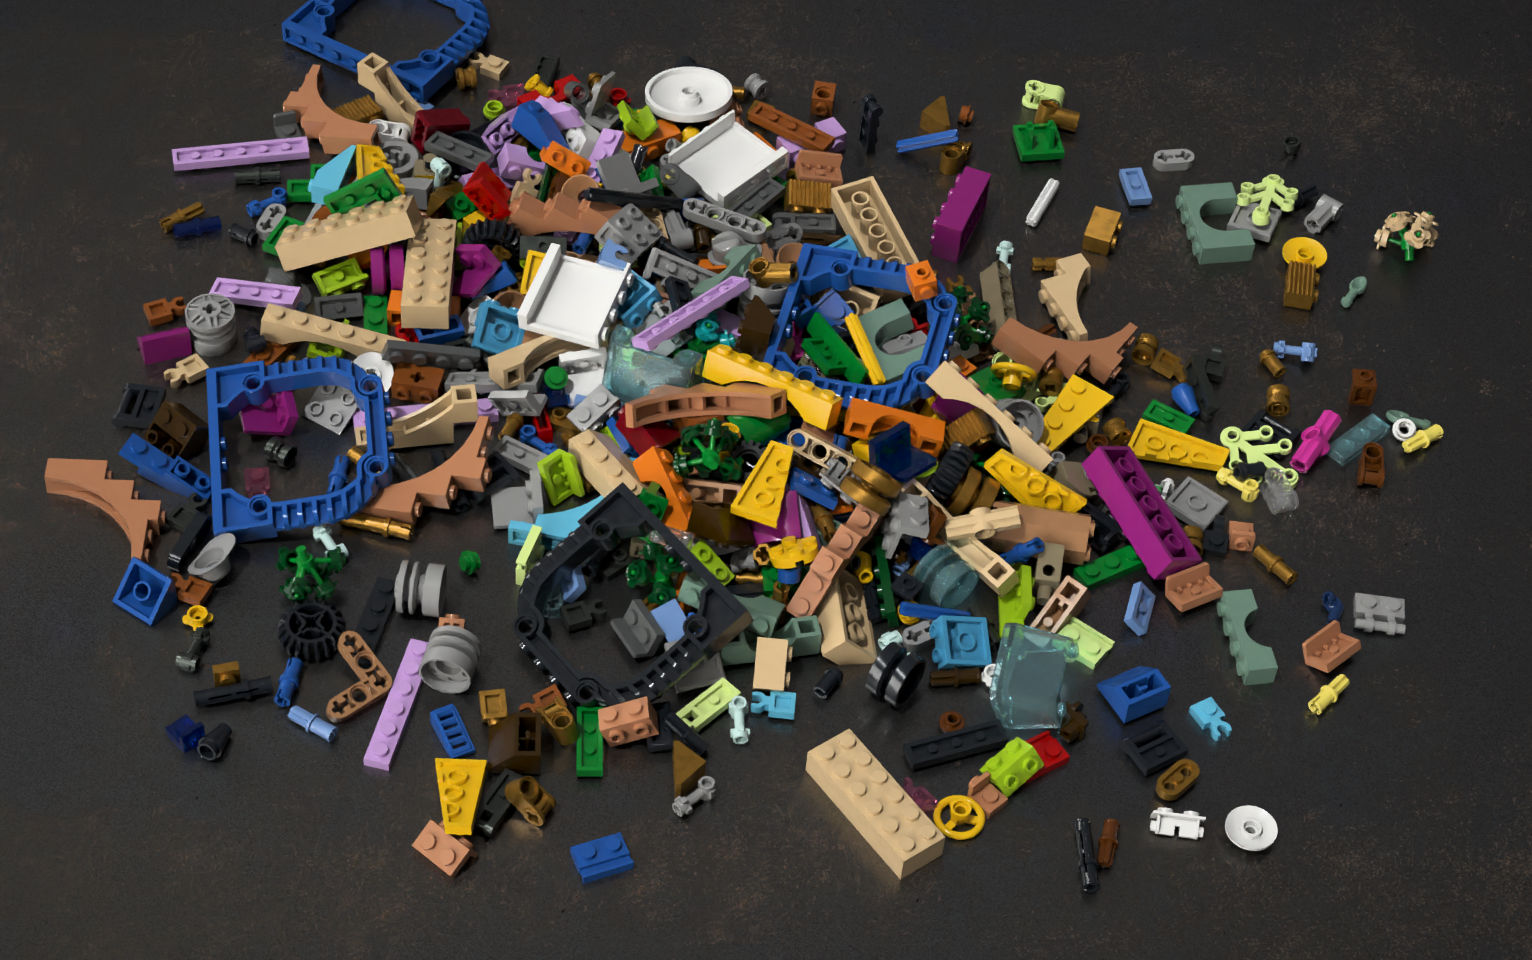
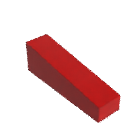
M544 405L540 416L530 417L536 429V436L548 444L549 442L553 443V431Z

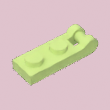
M721 678L678 711L676 715L688 726L693 725L694 730L699 733L704 726L728 709L733 697L741 696V692L725 678ZM691 716L695 719L692 722L688 720Z

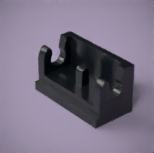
M1087 501V504L1076 512L1091 515V520H1094L1093 538L1088 537L1087 544H1090V547L1103 556L1119 542L1122 528L1118 522Z

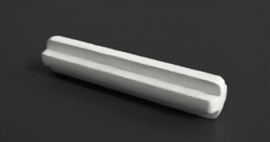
M1053 178L1048 180L1026 217L1027 220L1025 222L1027 225L1035 227L1059 188L1060 183L1058 180Z

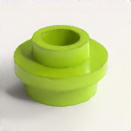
M498 100L488 101L483 108L484 116L490 120L505 112L503 104Z

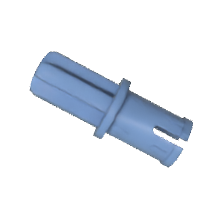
M294 706L289 711L288 718L306 728V732H313L328 742L333 741L336 737L338 727L320 719L319 714L313 715L299 706Z

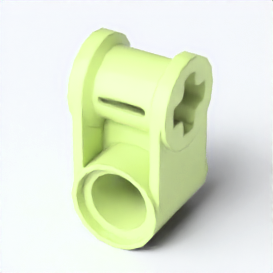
M1029 80L1026 83V94L1022 98V104L1025 107L1038 109L1040 101L1046 99L1057 103L1062 108L1065 91L1061 86L1037 80Z

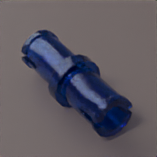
M218 215L204 219L197 217L193 218L192 221L173 224L175 238L193 234L201 236L204 232L222 229L221 220Z

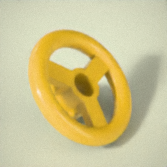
M998 362L991 366L992 374L1003 379L1002 386L1006 389L1020 390L1022 383L1032 382L1037 379V372L1022 364Z
M952 795L943 798L938 802L933 812L936 827L942 834L952 839L965 840L975 837L985 825V813L982 807L972 798L964 795ZM949 805L951 818L944 825L941 819V812ZM972 808L976 812L977 816L971 815ZM964 823L975 825L969 831H953L957 825Z

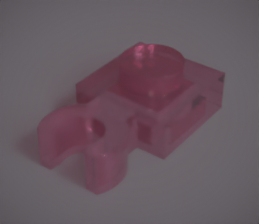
M520 83L502 86L500 91L497 89L488 90L489 98L487 100H498L504 104V107L517 106V97L526 94L525 85Z
M269 467L244 468L245 493H249L248 498L250 499L258 494L267 496V492H270Z
M904 777L903 786L901 787L924 813L937 808V799L922 785L914 788L912 780Z

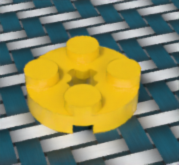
M787 536L781 539L782 544L768 550L771 564L779 569L796 567L795 562L802 560L805 565L812 562L819 553L815 536L796 539V536Z

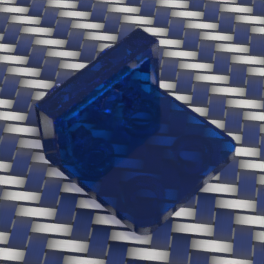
M904 421L868 441L869 463L878 466L890 474L892 478L902 483L909 482L937 465V458L911 445L910 424Z

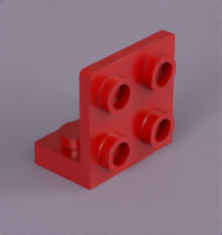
M484 161L481 162L462 191L489 220L497 218L498 221L510 216L511 211L507 201L511 197L512 192Z

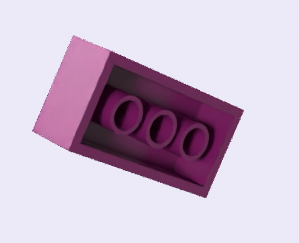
M966 166L963 173L957 175L955 188L951 187L947 197L948 201L943 202L940 209V217L936 216L932 225V229L935 230L930 240V245L933 246L932 256L954 263L958 262L986 208L991 180L990 173Z

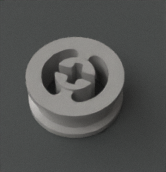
M392 140L381 143L380 148L387 158V164H391L393 167V174H397L400 179L411 178L414 162L417 159L419 160L417 150L411 144L403 141Z

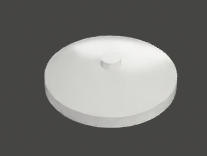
M677 67L665 70L651 78L645 87L646 105L657 116L675 122L694 123L713 119L723 114L730 107L733 99L732 85L729 80L716 71L702 67Z

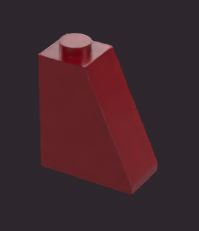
M459 108L418 110L415 114L411 141L423 156L430 153L425 150L424 143L436 131L446 135L456 131H469V118Z
M625 405L618 412L617 416L620 418L615 426L640 456L652 446L666 449L671 453L681 437V434L664 421L653 422L636 428L626 427Z

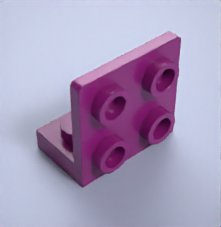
M460 244L454 251L458 254L460 262L468 268L453 284L452 296L475 297L481 293L484 284L496 275L497 269L502 264L485 244Z
M292 390L272 393L265 403L261 405L248 404L239 412L245 434L290 436L299 418Z

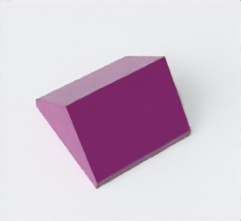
M179 327L137 337L145 365L192 355L188 327Z

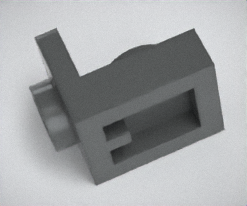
M294 110L273 115L274 131L277 139L302 137Z

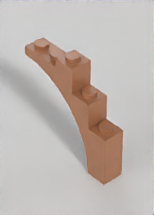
M313 64L298 92L290 91L283 103V112L294 110L296 121L301 123L307 138L319 139L325 154H340L351 145L357 144L380 147L382 141L378 125L347 119L325 105L321 99L322 90L325 85L321 65Z
M523 192L518 199L514 198L509 206L511 213L507 224L513 223L515 228H520V233L523 236H534L554 231H575L596 235L603 225L619 212L622 207L616 204L593 202L585 199L578 203L560 192L553 199L549 198L544 203Z
M1010 317L998 330L991 344L1016 363L1034 369L1037 372V376L1042 370L1046 372L1050 367H1056L1069 380L1073 374L1080 376L1085 370L1098 381L1105 384L1110 377L1114 380L1122 368L1119 365L1123 360L1122 355L1125 352L1123 348L1126 347L1128 349L1136 339L1133 335L1138 327L1130 322L1121 331L1109 337L1090 341H1072L1041 334Z
M742 381L726 387L701 383L690 388H682L664 384L649 390V395L625 403L626 427L636 428L662 420L691 416L741 415L773 419L787 413L785 389Z
M479 415L472 433L463 446L450 459L434 470L417 478L390 484L386 488L379 489L375 499L373 497L365 506V509L358 513L383 519L390 517L393 518V521L413 524L415 526L417 517L422 515L423 506L450 509L452 500H455L457 497V489L484 492L486 484L490 483L492 477V469L488 467L487 458L489 441H493L494 427L491 426L489 417Z
M48 458L44 476L47 493L68 495L100 507L124 529L131 543V559L132 557H137L149 564L150 549H148V544L152 545L153 536H160L161 527L166 526L165 517L167 512L162 511L161 500H140V491H136L134 480H113V471H109L108 460Z
M858 503L847 523L841 524L830 543L822 546L809 567V572L785 610L795 617L813 616L849 562L867 541L878 534L884 518H887L889 513L887 512L885 516H882Z

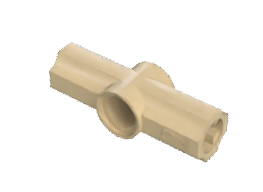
M1017 505L993 510L988 507H979L973 509L967 515L946 518L945 523L948 541L973 536L976 539H987L992 537L995 532L1021 528Z

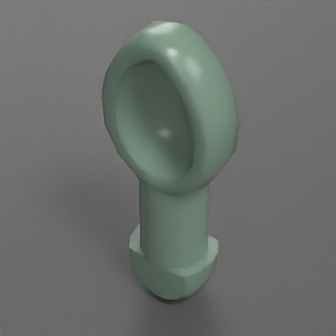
M1360 276L1350 282L1349 292L1341 299V305L1344 308L1350 307L1356 296L1365 292L1367 288L1366 277Z
M1397 410L1386 412L1387 419L1392 423L1406 418L1411 420L1416 428L1426 430L1431 427V422L1427 419L1422 420L1410 417L1407 413Z

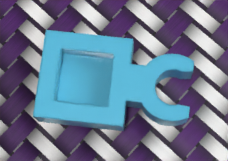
M771 690L770 696H766L762 692H752V701L760 703H751V712L761 713L769 711L768 717L794 720L796 693Z
M1212 697L1190 706L1189 713L1202 730L1210 728L1211 737L1215 741L1220 740L1221 734L1219 731H1223L1227 737L1231 735L1232 728L1230 724L1224 721L1225 714Z

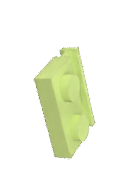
M532 526L516 560V564H518L516 567L517 585H522L526 573H529L538 559L541 560L543 558L545 546L542 545V527Z
M1075 617L1071 618L1069 624L1067 623L1053 638L1052 642L1053 646L1093 670L1108 655V652L1114 648L1115 644L1113 640Z

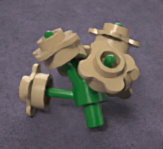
M1406 211L1392 213L1385 220L1383 229H1378L1375 233L1374 242H1377L1376 249L1379 250L1381 246L1387 248L1390 242L1401 245L1402 250L1405 249V261L1414 260V249H1421L1423 246L1433 247L1435 245L1434 241L1439 237V234L1432 226H1438L1439 223L1434 221L1435 216L1431 212L1423 211L1421 214L1414 212L1417 218ZM1398 231L1401 240L1392 238L1393 232Z

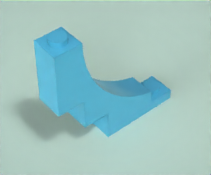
M630 457V459H631L632 461H634V460L637 459V458ZM600 495L598 498L570 510L538 514L535 524L510 520L508 543L523 546L532 526L535 525L542 527V545L545 546V550L551 551L560 541L562 542L568 537L571 531H575L580 526L577 521L604 497Z

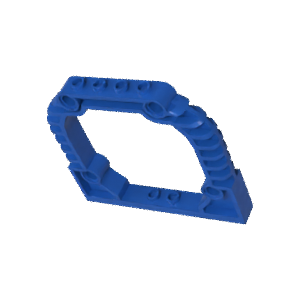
M309 0L281 23L283 41L357 74V63L368 56L363 52L327 37V33H331L336 28L335 18L356 0ZM434 0L455 9L456 16L466 22L464 26L437 50H424L420 52L419 58L397 61L393 66L389 64L400 83L414 99L416 98L418 101L425 103L454 76V68H458L461 62L467 60L469 55H472L477 48H480L488 38L490 19L483 0Z
M804 243L797 261L798 279L796 283L789 284L763 362L771 364L773 368L779 371L790 372L795 378L811 381L816 387L834 391L837 396L843 398L840 411L848 409L852 397L901 410L902 407L909 403L913 405L919 398L927 399L935 394V391L925 381L943 361L949 362L950 350L948 349L949 346L954 345V329L959 328L961 314L957 312V299L954 295L947 293L945 286L942 285L935 275L938 296L923 300L927 304V320L931 326L920 360L907 366L901 380L887 385H864L818 377L813 367L804 365L798 367L788 357L787 353L783 352L787 338L791 339L793 321L798 319V306L802 294L812 296L830 287L838 291H845L851 288L853 284L912 294L906 282L905 266L911 265V263L905 265L899 264L898 261H893L892 263L886 262L885 259L873 260L872 257L867 256L866 258L858 257V251ZM786 399V406L794 407L792 403L788 399Z
M317 356V358H303L299 361L288 360L286 363L275 362L273 365L267 366L264 360L206 369L213 534L215 537L231 533L235 536L236 543L278 537V531L283 530L292 531V529L296 528L305 529L315 525L318 527L322 526V524H336L338 521L350 519L351 516L359 511L362 512L373 497L375 499L379 489L386 488L391 484L393 480L392 467H396L395 454L391 452V446H394L393 432H389V426H393L391 411L387 410V406H391L389 391L385 392L379 376L367 374L362 367H359L351 360L338 358L337 356ZM322 385L341 386L352 391L357 407L365 412L368 452L363 454L357 462V478L343 489L329 494L272 502L264 494H258L249 499L240 495L232 488L226 489L225 472H229V463L224 454L225 451H228V443L223 433V421L232 420L248 404L261 405L265 403L272 393Z

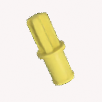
M1434 424L1426 430L1417 431L1415 436L1402 443L1404 452L1410 453L1421 447L1427 448L1431 442L1443 437V429L1440 425Z
M1340 674L1329 685H1323L1319 694L1309 701V709L1313 713H1317V715L1321 714L1329 704L1338 700V695L1350 684L1349 679L1344 674Z

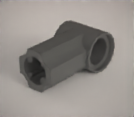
M570 81L564 87V94L585 120L587 115L585 108L589 101H592L589 89L582 83ZM579 87L580 93L577 97H574L573 92Z

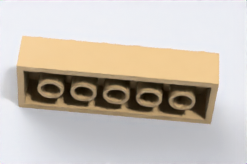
M873 176L831 188V207L845 234H850L862 258L867 256L872 257L873 260L885 259L886 262L892 263L893 261H898L899 264L905 265L907 263L915 264L919 262ZM874 287L877 295L883 297L882 304L912 295L902 291Z
M399 195L393 198V201L386 203L378 201L373 203L371 207L364 209L356 207L346 214L334 213L324 220L319 221L316 218L309 220L302 226H297V224L290 225L284 229L275 248L284 272L415 237L422 223V217L414 195L408 197L406 195Z
M422 218V223L416 236L408 238L401 298V328L449 329L456 257L454 250L457 245V220Z
M850 728L808 751L805 770L900 880L942 855L946 837Z

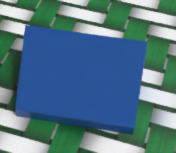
M132 557L112 602L147 624L154 625L177 604L175 580L139 558Z

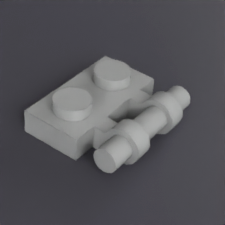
M1355 593L1353 598L1354 628L1363 629L1364 632H1372L1373 630L1383 631L1387 635H1394L1395 633L1404 634L1406 625L1403 624L1405 619L1404 599Z

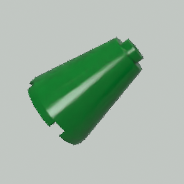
M788 411L786 414L773 419L741 415H727L724 417L728 423H733L739 427L741 434L737 443L739 446L742 445L741 441L743 440L749 443V440H754L756 444L759 442L765 447L771 440L786 432L790 428L789 424L792 423Z

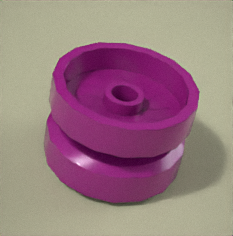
M403 244L390 245L389 259H385L383 246L371 248L372 295H384L386 293V280H390L391 290L402 291L406 258L403 255Z

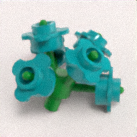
M713 311L707 317L696 321L698 324L695 329L696 336L685 344H688V348L681 351V355L685 360L693 355L706 359L707 354L705 352L720 344L735 348L737 339L734 338L733 333L728 334L727 329H725V333L719 332L716 334V330H718L721 323L717 320L718 315Z

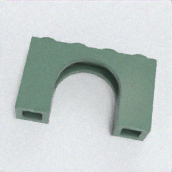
M1232 182L1181 186L1179 195L1176 196V207L1181 211V221L1187 228V238L1192 242V252L1194 256H1197L1199 265L1251 261L1255 243L1249 229L1217 230L1208 226L1202 220L1203 217L1209 215L1233 214L1237 195Z
M900 298L858 317L885 376L886 384L901 380L907 366L921 359L925 346H920L899 355L886 354L880 350L882 345L889 339L914 329L911 314Z

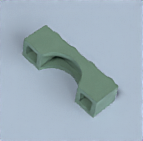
M757 245L733 247L723 258L727 268L712 278L700 281L691 291L693 300L731 276L743 278V273L749 269L751 261L762 257ZM723 307L716 308L713 312L721 311Z
M693 572L687 574L683 580L677 600L698 609L700 591L706 585ZM734 595L749 611L754 620L745 629L766 638H771L779 624L785 604L763 595L755 598Z
M1252 589L1223 591L1221 600L1217 603L1218 616L1222 617L1224 622V634L1230 640V653L1236 658L1237 674L1242 677L1244 686L1274 683L1278 670L1272 648L1256 643L1245 630L1246 627L1254 623L1258 610Z
M816 615L791 618L788 624L775 631L771 638L788 640V646L793 647L792 657L820 653L822 634ZM744 629L719 651L722 665L755 662L757 637L764 636L748 632Z

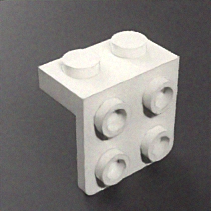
M600 347V349L589 348L575 352L568 351L559 354V367L563 368L568 375V382L563 390L569 408H574L576 394L588 396L600 384L614 396L607 370L606 347Z

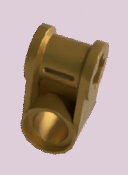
M959 140L955 143L946 144L942 149L939 170L945 175H955L958 173L964 162L968 160L972 152L973 143Z
M556 696L553 702L543 708L537 707L535 709L536 713H542L541 723L549 730L559 744L570 745L578 739L579 732L573 715L559 696Z
M525 776L510 781L505 787L507 800L523 814L529 823L536 826L543 825L545 816L557 804L554 797L547 793L532 776Z

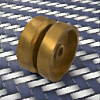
M857 458L851 470L861 481L851 476H845L839 488L863 506L879 515L885 516L891 504L881 493L896 498L903 486L878 466Z
M969 466L948 497L944 508L952 517L960 516L961 514L967 515L970 511L979 507L991 508L999 491L1000 483L989 476L981 481V472Z

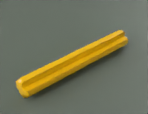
M850 313L845 317V323L863 364L869 370V378L873 385L886 384L885 376L857 315Z

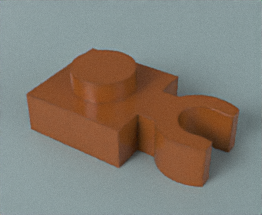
M180 296L174 298L171 302H167L166 298L145 303L143 304V310L150 326L173 321V315H185L187 305H184V298Z
M178 573L171 574V579L175 580L178 600L194 606H203L213 591L212 583L193 576H189L187 580H184Z
M553 684L532 695L534 703H524L520 705L518 711L529 710L531 713H536L535 709L537 707L543 708L553 702L556 696L562 699L566 707L567 704L556 684Z

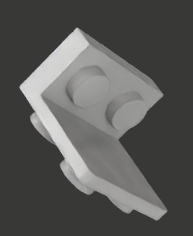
M628 203L603 225L594 238L602 246H604L607 239H611L612 243L625 247L628 253L616 252L615 257L626 263H631L632 266L639 256L656 242L663 233L633 203Z
M530 470L529 480H525L524 487L501 488L491 493L494 529L508 528L510 520L535 524L537 515L543 514L539 470Z

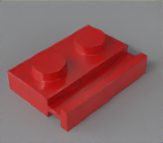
M1049 730L1025 741L1035 748L1044 763V766L1031 776L1026 783L1069 762V754L1056 738H1052Z

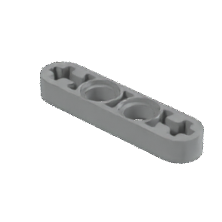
M689 198L683 203L682 213L688 220L722 232L733 231L744 240L754 243L765 239L766 225L759 220L696 198ZM711 214L718 215L719 218L711 219L708 216ZM730 222H738V223H740V225H739V226H731L729 223H730Z

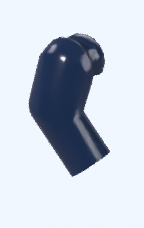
M1327 591L1322 595L1324 607L1329 612L1326 620L1328 625L1333 620L1340 621L1344 606L1332 591Z

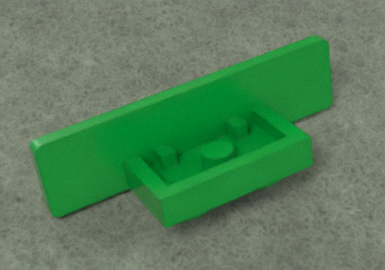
M815 312L806 329L812 338H804L801 347L826 376L844 375L852 383L863 384L869 370L820 312Z

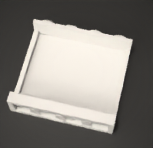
M734 110L722 115L713 124L706 126L700 133L689 138L684 144L673 149L668 154V163L678 165L702 186L698 193L714 205L725 209L733 206L767 177L773 178L786 169L789 160V151L784 147L779 148L777 151L773 150L737 123Z
M551 243L517 313L519 328L600 349L602 342L608 339L611 323H615L617 319L619 305L624 304L627 288L633 284L634 274L631 272V263L627 262L623 271L562 255L560 245Z

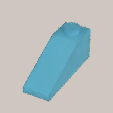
M351 145L317 170L314 179H310L308 192H311L312 202L325 205L323 202L324 196L347 186L356 165V145Z

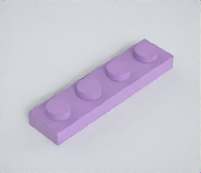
M217 277L209 292L221 294L229 298L234 304L267 307L268 303L293 310H296L304 294L301 287Z

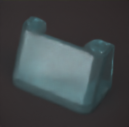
M618 324L612 331L601 384L614 397L617 396L622 404L625 405L627 402L649 395V390L664 384L690 388L704 383V377H702L703 354L692 350H682L671 359L652 351L633 347L631 338L635 335L633 330Z
M1019 623L1005 624L990 686L991 705L1004 729L1061 728L1062 718L1066 717L1067 713L1066 703L1062 702L1060 697L1066 663H1073L1079 655L1078 643H1075L1073 638Z

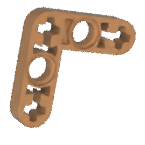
M354 631L342 633L337 647L361 681L329 701L326 708V716L334 723L346 721L389 693L392 686L390 674L362 637ZM346 640H347L348 642L354 641V642H355L354 647L352 648V646H350V645L346 647V646H345ZM366 658L371 661L372 667L363 669L358 665V660ZM376 679L379 682H385L384 688L381 685L375 686ZM356 691H361L365 694L366 700L364 702H357L353 699L352 694ZM347 700L348 705L343 708L342 714L340 712H333L334 706L340 708L345 705Z

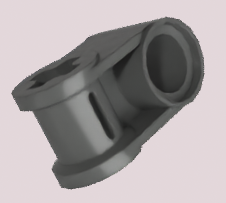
M668 163L660 170L659 176L661 181L678 198H693L702 188L694 178L685 173L675 163ZM665 169H674L675 172L673 175L675 176V179L673 177H670L669 179L666 178L667 172L665 171Z

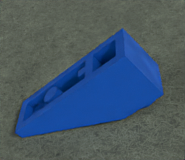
M530 100L519 104L511 124L512 128L540 150H542L543 146L548 148L551 141H555L570 149L552 116L539 102Z

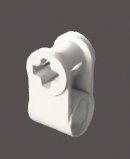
M375 119L369 123L378 125L382 143L392 140L408 143L407 140L412 133L411 127L405 123L389 122L381 119Z

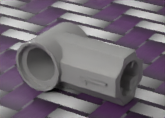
M1323 194L1318 200L1315 209L1305 218L1304 225L1307 227V230L1313 234L1316 232L1320 233L1331 220L1335 222L1340 217L1344 204Z
M674 209L667 210L662 217L669 242L681 250L693 248L694 240L690 228L685 227L679 212H675Z

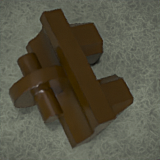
M1055 695L1049 699L1047 709L1041 718V722L1048 728H1052L1056 723L1062 727L1059 734L1068 743L1076 738L1082 741L1086 737L1085 731L1089 725V721L1086 719L1087 716L1081 712L1084 705L1080 701L1071 705L1067 701L1064 703Z

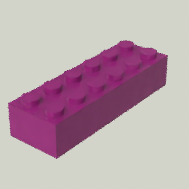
M1098 446L1081 464L1086 471L1088 479L1093 482L1100 498L1105 501L1112 517L1117 520L1124 536L1129 539L1136 555L1141 558L1148 574L1154 580L1166 579L1167 576L1196 566L1203 561L1130 446Z

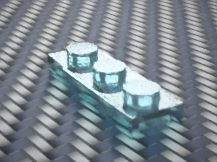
M1372 413L1330 443V450L1326 454L1343 466L1359 455L1366 443L1377 442L1388 434L1390 426Z

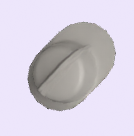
M724 231L711 240L712 248L708 252L707 257L713 265H726L723 258L733 247L756 244L761 254L762 247L759 242L754 243L744 240L733 231Z
M225 533L209 541L197 558L189 565V574L198 575L201 580L212 583L215 586L230 572L231 564L228 555L235 546V536L231 533Z

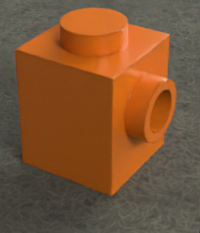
M928 260L905 266L906 282L915 302L938 296L937 279Z

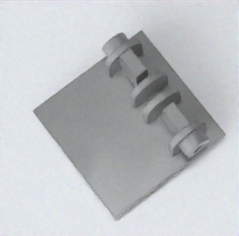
M669 300L664 304L660 301L656 302L652 306L654 308L653 312L644 318L642 325L637 328L633 327L637 335L672 313ZM686 331L678 332L674 338L663 341L656 349L647 352L667 357L691 340L693 336L688 335Z
M322 385L318 386L301 415L341 436L355 411L360 409L356 405L351 390L341 386Z
M831 457L826 463L829 469L826 470L823 467L819 473L822 477L820 481L830 489L835 487L841 492L840 497L851 505L854 502L858 505L859 502L839 488L842 479L849 472L850 468L838 478L846 465L839 461V459L835 460Z

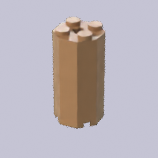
M994 500L993 507L997 508H992V510L1017 505L1021 528L995 532L992 537L987 538L989 542H986V547L991 551L1005 553L1012 550L1019 543L1024 544L1038 537L1043 542L1065 545L1063 562L1083 565L1084 561L1089 562L1091 547L1090 544H1087L1088 537L1093 538L1095 523L1094 520H1091V515Z

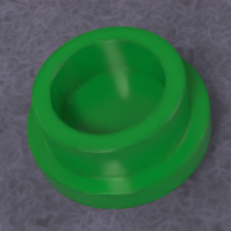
M558 366L550 367L545 372L544 382L550 389L560 390L568 382L567 372Z
M465 550L461 553L459 558L461 570L467 575H472L480 569L481 562L477 552Z

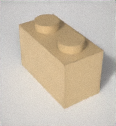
M757 637L753 691H784V687H789L790 672H785L786 662H791L793 647L788 646V640Z

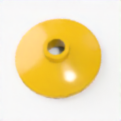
M1307 237L1292 238L1284 244L1282 249L1283 258L1288 264L1291 260L1298 263L1306 262L1311 265L1315 264L1317 270L1327 260V252L1323 245Z

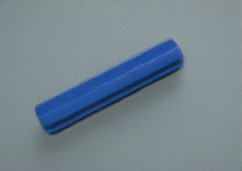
M957 129L899 140L897 141L896 148L898 153H906L958 142L960 135Z
M901 602L899 606V614L903 616L935 620L941 615L971 617L970 612L910 602Z

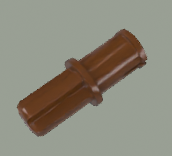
M1112 818L1105 819L1102 837L1098 839L1099 852L1097 860L1099 866L1103 869L1112 866L1114 852L1119 846L1117 837L1121 824L1118 820Z

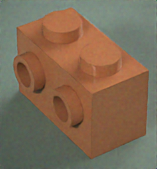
M647 696L598 710L599 729L610 747L659 734L657 712Z

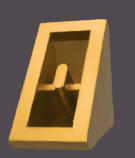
M940 96L921 112L920 128L930 134L950 130L945 96Z
M673 741L675 798H677L678 796L683 797L698 783V780L705 776L706 761L680 741Z

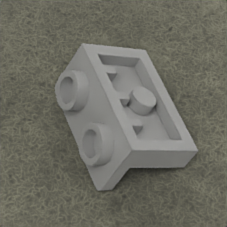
M600 384L566 417L581 433L588 429L599 432L603 427V423L608 418L615 417L622 406L621 401Z
M529 390L491 391L488 396V400L501 416H508L512 413H518L521 416H540L548 399L545 394H532Z

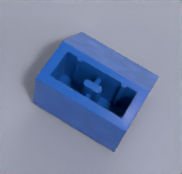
M1144 666L1135 667L1097 683V688L1123 723L1166 706L1171 686L1158 669Z

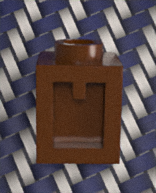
M1352 369V385L1348 394V404L1372 406L1377 390L1375 370Z
M932 504L928 510L930 532L926 539H921L930 546L937 544L944 547L946 543L938 532L945 526L947 516L940 507Z

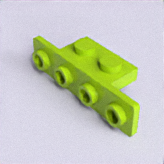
M1019 562L1011 567L1016 571L1020 581L1003 598L998 595L999 637L1006 640L1023 642L1025 639L1024 619L1028 612L1033 610L1035 597L1032 596L1034 577H1031V566L1022 565Z

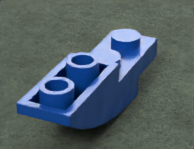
M135 433L130 436L118 453L139 467L137 470L138 474L167 490L188 498L192 493H197L199 501H203L204 498L208 499L212 494L210 476L178 455L175 459L171 458Z

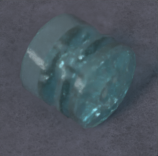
M941 544L930 550L920 560L913 572V577L925 584L923 592L929 594L931 600L936 605L954 609L972 593L978 583L979 573L967 561L961 560V556L954 552L950 545Z

